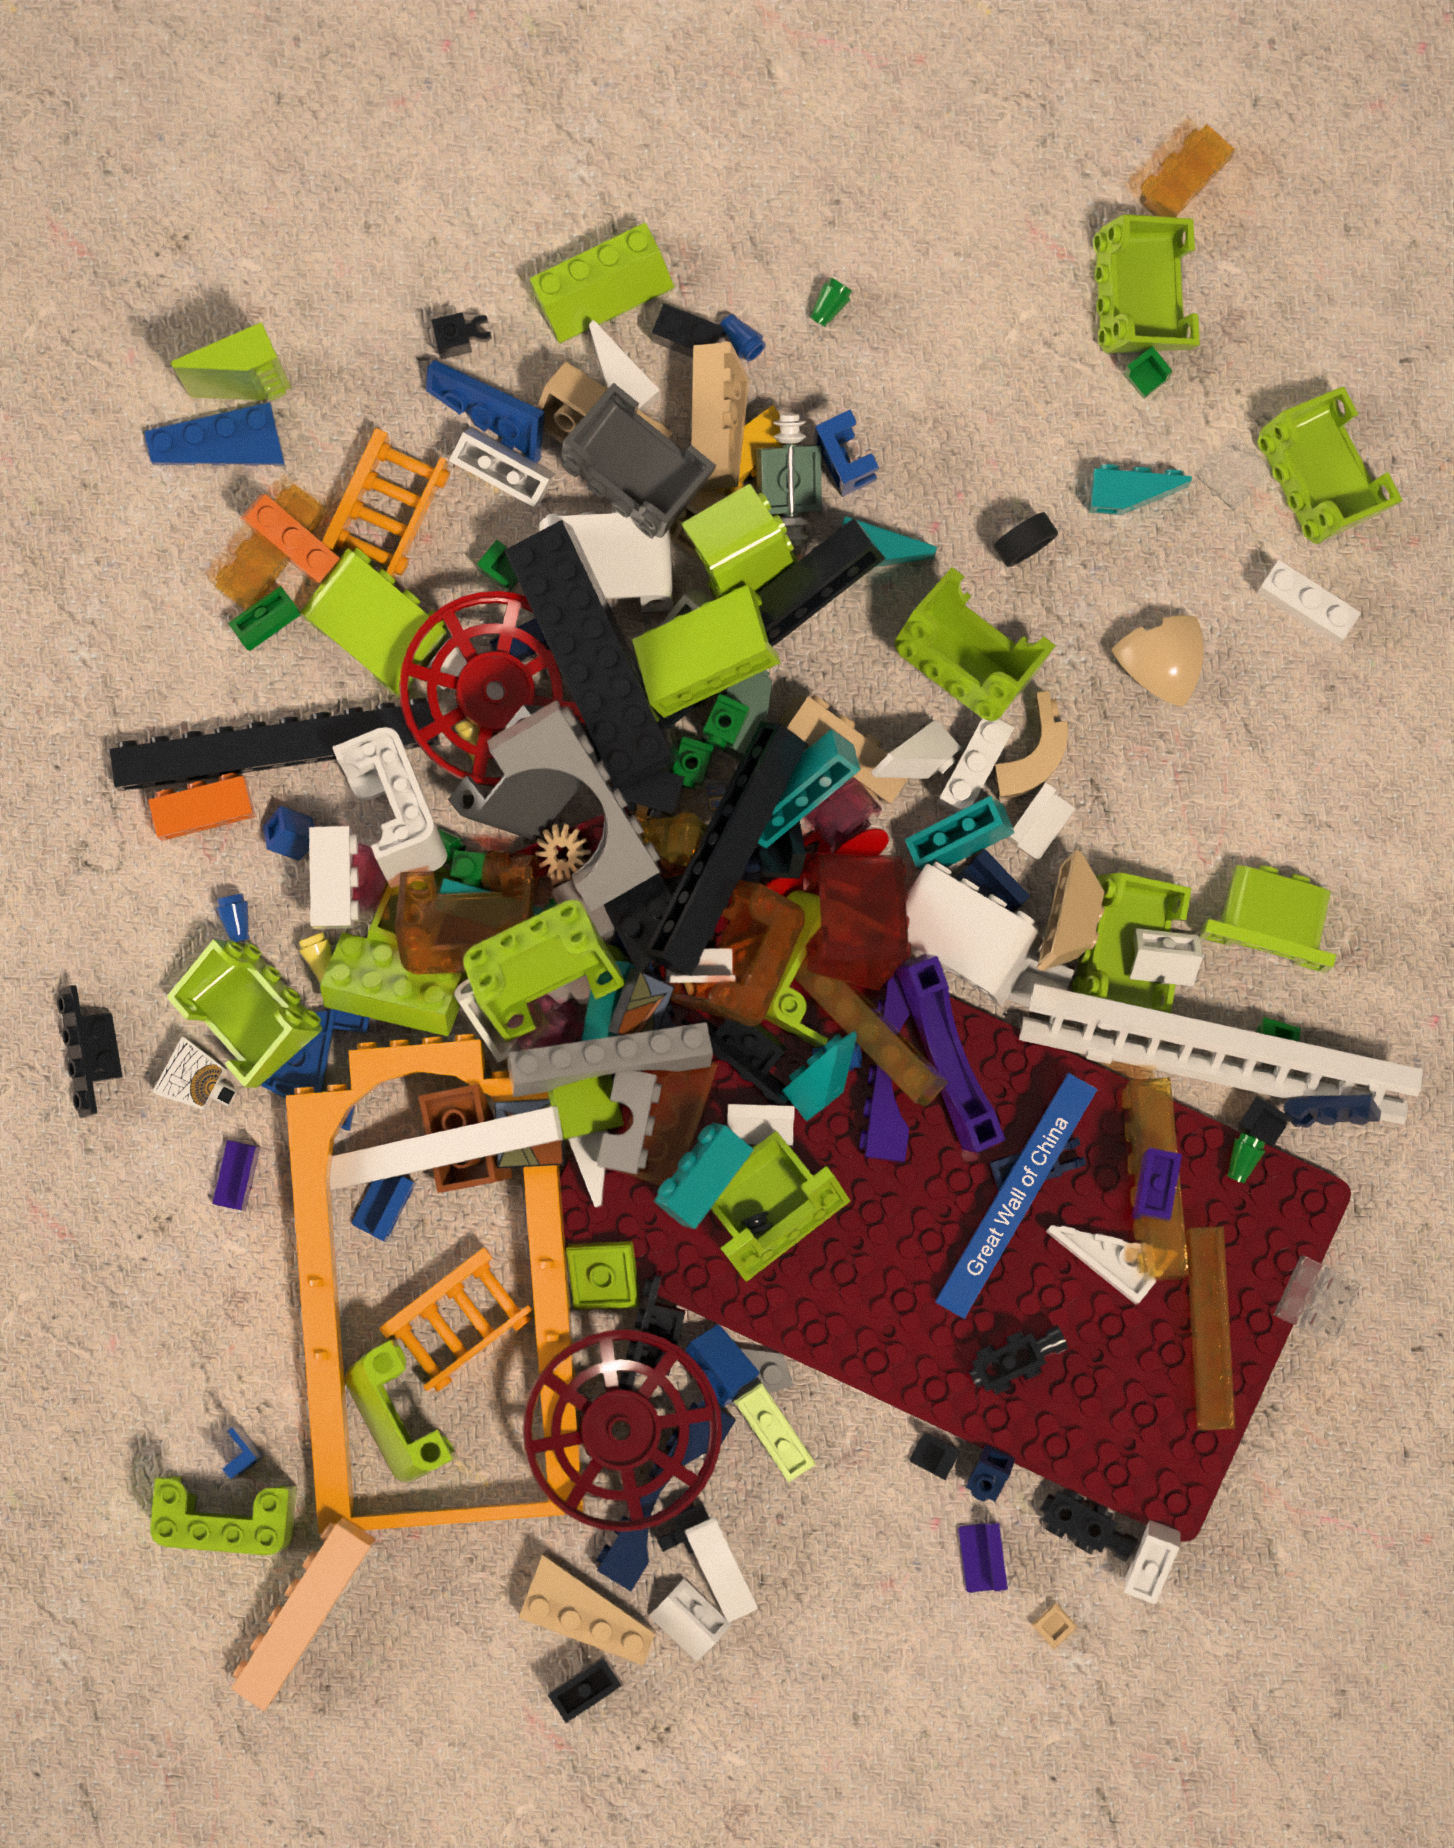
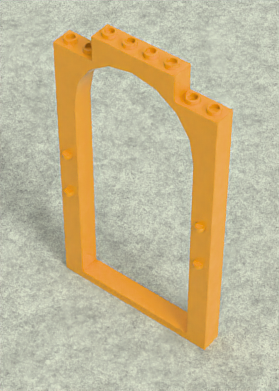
M475 1034L455 1035V1042L442 1043V1037L422 1038L423 1044L410 1045L409 1039L390 1041V1047L377 1048V1042L357 1043V1050H349L351 1090H347V1084L328 1085L327 1092L314 1093V1087L294 1088L295 1095H286L318 1534H323L330 1522L336 1525L342 1518H345L362 1530L566 1515L550 1500L355 1515L330 1190V1171L334 1140L355 1104L383 1082L418 1072L456 1076L470 1085L480 1084L483 1092L488 1094L494 1102L549 1099L548 1092L513 1097L509 1071L491 1072V1079H486L484 1040H475ZM559 1165L523 1167L539 1375L553 1357L573 1343ZM574 1354L561 1363L553 1372L555 1376L567 1385L575 1378ZM546 1385L541 1390L544 1438L551 1437L552 1415L560 1397ZM569 1402L563 1413L561 1434L580 1431L578 1409ZM581 1444L565 1447L564 1451L570 1464L577 1473L582 1475ZM554 1450L545 1451L547 1482L563 1500H566L575 1483L562 1470ZM585 1496L577 1507L583 1513L586 1511Z

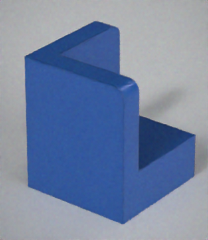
M280 806L263 825L267 850L295 860H301L310 850L309 827H315L313 818Z

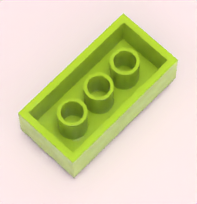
M342 932L321 981L320 989L323 1004L326 1008L449 1037L461 1006L454 996V992L462 982L468 979L461 960Z

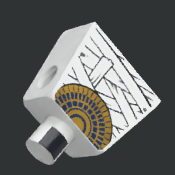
M181 1037L153 1093L207 1111L212 1100L229 1108L238 1090L223 1083L228 1072L225 1067L191 1041Z

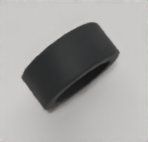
M1041 512L1007 532L994 544V548L1006 567H1012L1048 545L1057 537L1058 531L1047 514Z

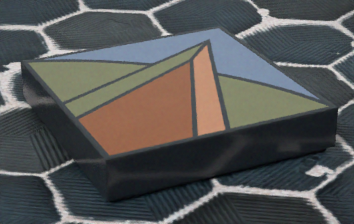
M631 968L608 1031L621 1036L659 1030L675 986L640 970Z
M550 1099L494 1102L495 1119L551 1107ZM564 1140L497 1154L498 1169L565 1165Z

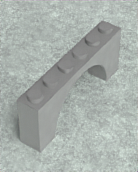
M556 700L487 741L490 752L507 778L530 769L546 768L560 770L582 780L599 798L604 809V829L600 843L586 864L572 874L575 887L592 912L659 873L657 860L661 859L651 841L646 844L640 834L644 830L635 815L629 817L624 807L628 804L618 788L612 790L607 780L611 776L602 761L595 763L590 753L594 752V749L586 735L579 736L573 727L577 724V721L568 707L562 709Z

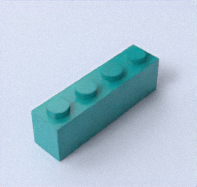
M830 729L802 753L801 759L796 765L787 783L786 790L782 793L773 811L772 818L767 823L758 844L768 848L861 770L854 744L833 729Z

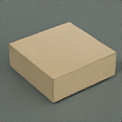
M1056 1602L1031 1623L1053 1649L1057 1648L1078 1628Z

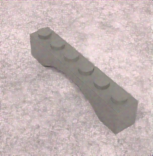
M706 1022L508 1053V1071L513 1097L547 1092L572 1082L612 1073L640 1070L679 1072L710 1067L713 1052Z

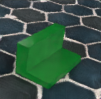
M279 586L228 624L247 651H251L299 617L300 612L282 586Z

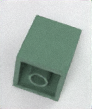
M767 670L729 687L724 694L750 707V713L734 747L728 745L724 749L717 747L738 761H741L760 721L767 722L772 680L768 678L770 673ZM724 716L719 719L718 723L721 727L726 728L731 725V719ZM703 734V739L706 740L708 736Z

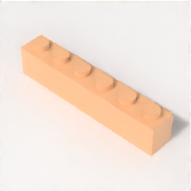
M342 1518L336 1525L331 1522L320 1537V1540L324 1542L319 1552L312 1550L302 1565L307 1571L301 1580L295 1577L286 1590L285 1595L289 1599L284 1607L277 1605L267 1622L272 1624L266 1635L262 1632L259 1633L250 1647L254 1654L248 1662L243 1659L232 1675L237 1680L231 1689L263 1711L268 1708L376 1540L345 1518Z

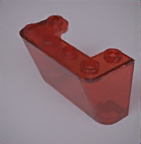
M813 853L802 869L803 892L811 893L819 883L821 927L806 944L808 972L878 991L887 980L893 977L895 970L900 964L908 959L911 952V943L908 942L909 916H907L906 912L908 892L905 890L904 882L906 866L903 864L901 856Z

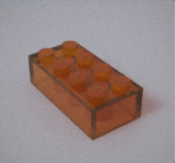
M711 1062L710 1067L679 1072L646 1070L645 1073L657 1075L656 1083L662 1084L658 1104L652 1103L649 1115L655 1117L652 1136L645 1135L643 1145L644 1149H649L645 1169L639 1168L637 1175L619 1171L615 1172L657 1186H661L665 1180L674 1175L679 1168L678 1163L680 1159L691 1150L718 1064ZM631 1113L625 1133L633 1124V1113Z

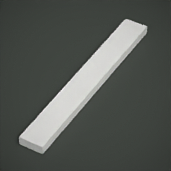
M544 1108L332 1156L330 1190H338L563 1140L558 1108Z

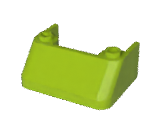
M804 890L794 891L784 899L738 985L736 992L738 1002L749 1011L815 1047L823 1046L827 1043L828 1038L800 1024L806 1011V1002L799 992L789 987L818 931L821 930L831 936H840L853 926L867 935L877 938L884 935L887 928L836 901Z

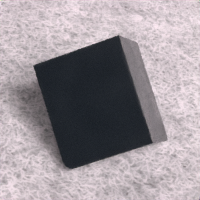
M1256 1096L1240 1121L1239 1128L1250 1135L1264 1140L1265 1144L1273 1147L1290 1122V1116Z
M923 1432L910 1457V1462L946 1480L960 1450Z

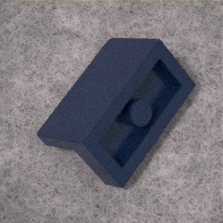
M986 849L956 877L959 882L962 878H965L978 886V893L986 898L990 894L998 897L1007 904L1005 909L1012 913L1017 911L1030 897Z

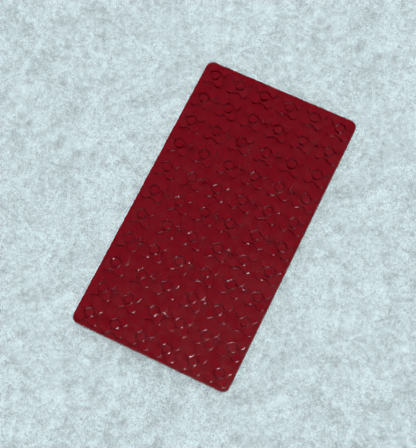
M731 895L729 904L715 927L717 943L708 945L705 949H722L767 933L776 915ZM816 935L789 986L799 992L806 1002V1011L800 1024L828 1038L827 1043L838 1034L845 1038L855 1031L857 1033L856 1041L860 1042L862 1065L859 1068H854L853 1071H848L844 1092L810 1120L806 1121L790 1100L783 1106H794L793 1146H788L813 1176L827 1166L850 1199L848 1204L746 1282L721 1249L733 1237L711 1208L696 1229H692L679 1224L654 1202L659 1195L658 1190L662 1183L674 1175L679 1168L678 1163L687 1152L692 1151L697 1144L700 1132L706 1126L711 1125L712 1122L727 1126L728 1104L778 1105L767 1100L763 1096L762 1090L752 1082L743 1080L732 1065L727 1061L718 1059L714 1054L712 1055L710 1067L679 1072L667 1070L639 1071L657 1075L656 1083L662 1084L658 1104L652 1103L649 1115L655 1117L652 1136L645 1135L643 1145L644 1149H649L645 1169L639 1168L637 1175L605 1169L602 1206L595 1208L574 1152H572L560 1178L565 1248L568 1244L633 1241L639 1287L644 1289L646 1278H653L655 1269L662 1271L658 1296L980 1448H984L985 1444L1016 1458L1014 1464L1147 1526L1149 1520L1178 1530L1180 1532V1541L1182 1542L1191 1541L1196 1538L1204 1524L1351 1198L1350 1187L1342 1179L1267 1144L1263 1148L1266 1152L1245 1183L1229 1178L1227 1173L1229 1171L1235 1138L1239 1139L1241 1132L1068 1051L1019 1040L1020 1029L950 997L952 1014L963 1050L980 1087L995 1110L1005 1141L978 1153L962 1150L911 1013L895 1041L891 1059V1083L894 1099L902 1118L909 1128L905 1162L864 1158L865 1150H859L861 1131H868L869 1118L863 1117L866 1097L872 1098L874 1085L868 1084L870 1065L877 1064L878 1052H872L874 1032L881 1033L882 1020L876 1019L878 1000H885L886 987L880 986L882 969L885 966L819 935ZM661 965L659 970L665 982V967ZM742 978L736 979V982H728L688 996L683 982L669 983L675 986L670 998L675 1015L670 1017L673 1024L679 1027L684 1026L681 1021L694 1009L719 1029L738 1006L788 1047L786 1052L770 1070V1073L786 1086L792 1082L789 1076L802 1065H805L806 1068L810 1067L806 1061L813 1056V1048H820L809 1044L741 1006L736 992ZM1069 1072L1098 1090L1070 1138L1079 1137L1080 1145L1074 1149L1062 1151L1058 1160L1059 1163H1062L1074 1157H1085L1086 1165L1063 1172L1061 1176L1044 1181L964 1319L937 1304L935 1300L998 1193L989 1161L1023 1150L1063 1079ZM616 1073L611 1074L613 1084ZM619 1104L624 1126L608 1130L609 1134L621 1135L631 1128L633 1113L626 1105ZM748 1144L750 1147L757 1146V1144ZM1148 1148L1182 1154L1170 1221L1142 1216L1140 1219L1132 1218L1143 1154ZM1051 1225L1065 1226L1085 1233L1122 1239L1124 1242L1144 1244L1146 1247L1164 1251H1174L1177 1255L1140 1303L1136 1305L1046 1231ZM1055 1325L1059 1326L1069 1349L1059 1354L1053 1352L1045 1356L1046 1364L1040 1366L1043 1371L1041 1374L1026 1381L1021 1375L1011 1380L1013 1387L996 1395L993 1390L985 1392L983 1386L976 1388L968 1371L974 1368L971 1361L977 1359L975 1352L992 1344L996 1350L1007 1344L1006 1337L1021 1330L1024 1331L1025 1335L1033 1333L1036 1339L1046 1334L1045 1330ZM1026 1349L1018 1350L1017 1359L1021 1362L1026 1361L1029 1357L1028 1351ZM990 1363L987 1366V1373L990 1376L998 1374V1365Z

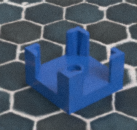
M851 409L816 425L814 441L817 445H821V455L842 497L877 481V476L874 472L879 470V466L872 454H868L850 463V458L842 444L855 437L852 427L856 425V419Z

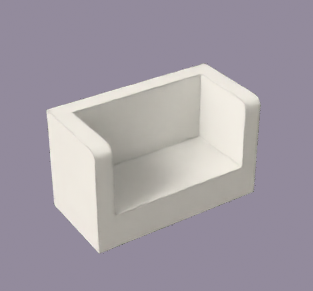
M1149 1520L1125 1577L1124 1593L1156 1604L1180 1546V1532L1178 1530Z

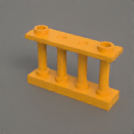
M375 428L322 543L335 554L339 548L344 549L346 547L353 551L358 548L370 559L388 566L386 572L395 579L397 574L400 576L404 574L409 563V558L406 555L438 487L441 489L445 487L451 471L447 470V460L440 457L434 468L392 449V445L389 444L390 438L388 433ZM390 461L429 479L422 497L379 478L378 473H375L379 462ZM374 489L416 508L408 526L365 507V503L361 500L366 490L371 491ZM360 518L402 537L395 554L393 555L351 536L348 528L352 519L358 520Z
M485 1247L379 1328L386 1339H390L392 1336L397 1340L401 1339L431 1378L423 1386L426 1392L434 1388L438 1393L453 1381L450 1375L510 1328L513 1327L517 1332L532 1320L529 1317V1314L534 1311L532 1307L527 1305L524 1309L520 1310L489 1270L492 1267L488 1262L494 1258ZM472 1275L475 1279L479 1278L510 1318L495 1331L463 1290L465 1286L462 1282ZM446 1295L449 1299L453 1298L484 1338L469 1351L437 1311L439 1307L436 1303ZM418 1316H421L423 1320L427 1318L458 1359L443 1371L440 1370L411 1332L413 1327L410 1323Z

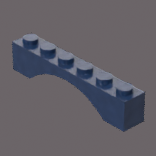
M702 1399L699 1405L692 1402L688 1410L705 1408V1400ZM720 1410L722 1444L736 1419ZM709 1421L689 1424L688 1446L681 1465L685 1466L707 1453L710 1434ZM675 1430L665 1446L671 1450L668 1454L671 1458L678 1443L679 1431ZM654 1464L648 1476L654 1479L664 1469ZM668 1482L658 1490L639 1498L644 1517L652 1515L653 1507ZM623 1515L620 1521H628L630 1518ZM648 1528L626 1532L613 1531L618 1537L612 1547L607 1544L603 1547L596 1559L601 1564L597 1571L631 1592L649 1563L647 1547Z

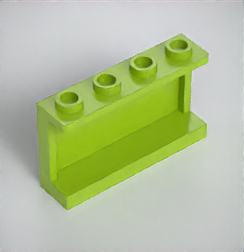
M748 584L735 588L727 595L714 601L706 602L701 607L685 615L676 616L672 621L655 629L647 630L643 635L632 639L649 704L664 718L781 663L778 652L769 644L758 607L762 604L761 597Z

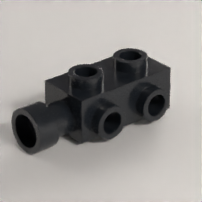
M1055 1325L1045 1330L1046 1334L1036 1339L1033 1333L1025 1335L1024 1331L1021 1330L1006 1337L1007 1344L996 1350L992 1344L975 1352L977 1359L971 1361L974 1368L968 1371L976 1388L983 1386L985 1392L993 1390L996 1395L1013 1387L1011 1380L1021 1375L1026 1381L1041 1374L1043 1371L1040 1366L1046 1364L1045 1356L1053 1352L1059 1354L1069 1349L1059 1326ZM1020 1349H1026L1029 1353L1028 1359L1024 1362L1017 1359V1352ZM990 1363H995L999 1367V1372L995 1376H990L987 1373V1366Z
M1066 1489L1064 1494L1057 1490L1055 1496L1047 1495L1039 1510L1044 1513L1042 1520L1048 1523L1045 1527L1047 1531L1060 1538H1063L1065 1533L1077 1539L1074 1546L1092 1555L1094 1549L1102 1553L1105 1547L1113 1551L1116 1558L1124 1562L1128 1560L1138 1539L1128 1533L1123 1535L1114 1530L1117 1523L1111 1520L1113 1513L1097 1504L1093 1510L1081 1504L1084 1497L1070 1489ZM1066 1507L1071 1510L1072 1515L1070 1519H1060L1059 1511L1062 1508ZM1092 1524H1098L1101 1528L1100 1534L1096 1537L1090 1536L1088 1533V1528Z

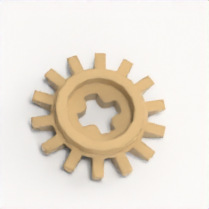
M557 824L552 825V835L547 829L543 831L547 841L537 840V844L544 848V851H536V856L546 858L545 861L539 864L540 868L549 864L550 868L547 876L552 877L554 872L557 871L559 882H563L564 874L569 881L572 880V872H576L580 869V865H585L587 862L583 859V856L591 854V849L583 850L582 845L588 842L587 838L585 837L579 841L577 835L580 830L577 828L572 834L568 833L569 824H564L562 832L559 831ZM557 845L560 848L568 847V861L564 858L561 860L557 859Z

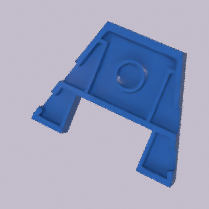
M335 1009L315 1012L321 1019L322 1031L262 1083L261 1086L285 1099L286 1095H295L294 1088L314 1087V1093L323 1092L333 1030L368 1034L370 1018ZM355 1105L341 1127L346 1131H351Z

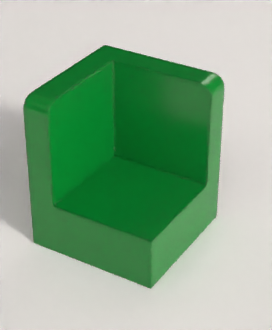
M1152 346L1126 367L1124 376L1141 397L1145 399L1167 382L1173 371Z
M496 539L476 565L482 574L505 592H511L519 581L504 551L507 547Z

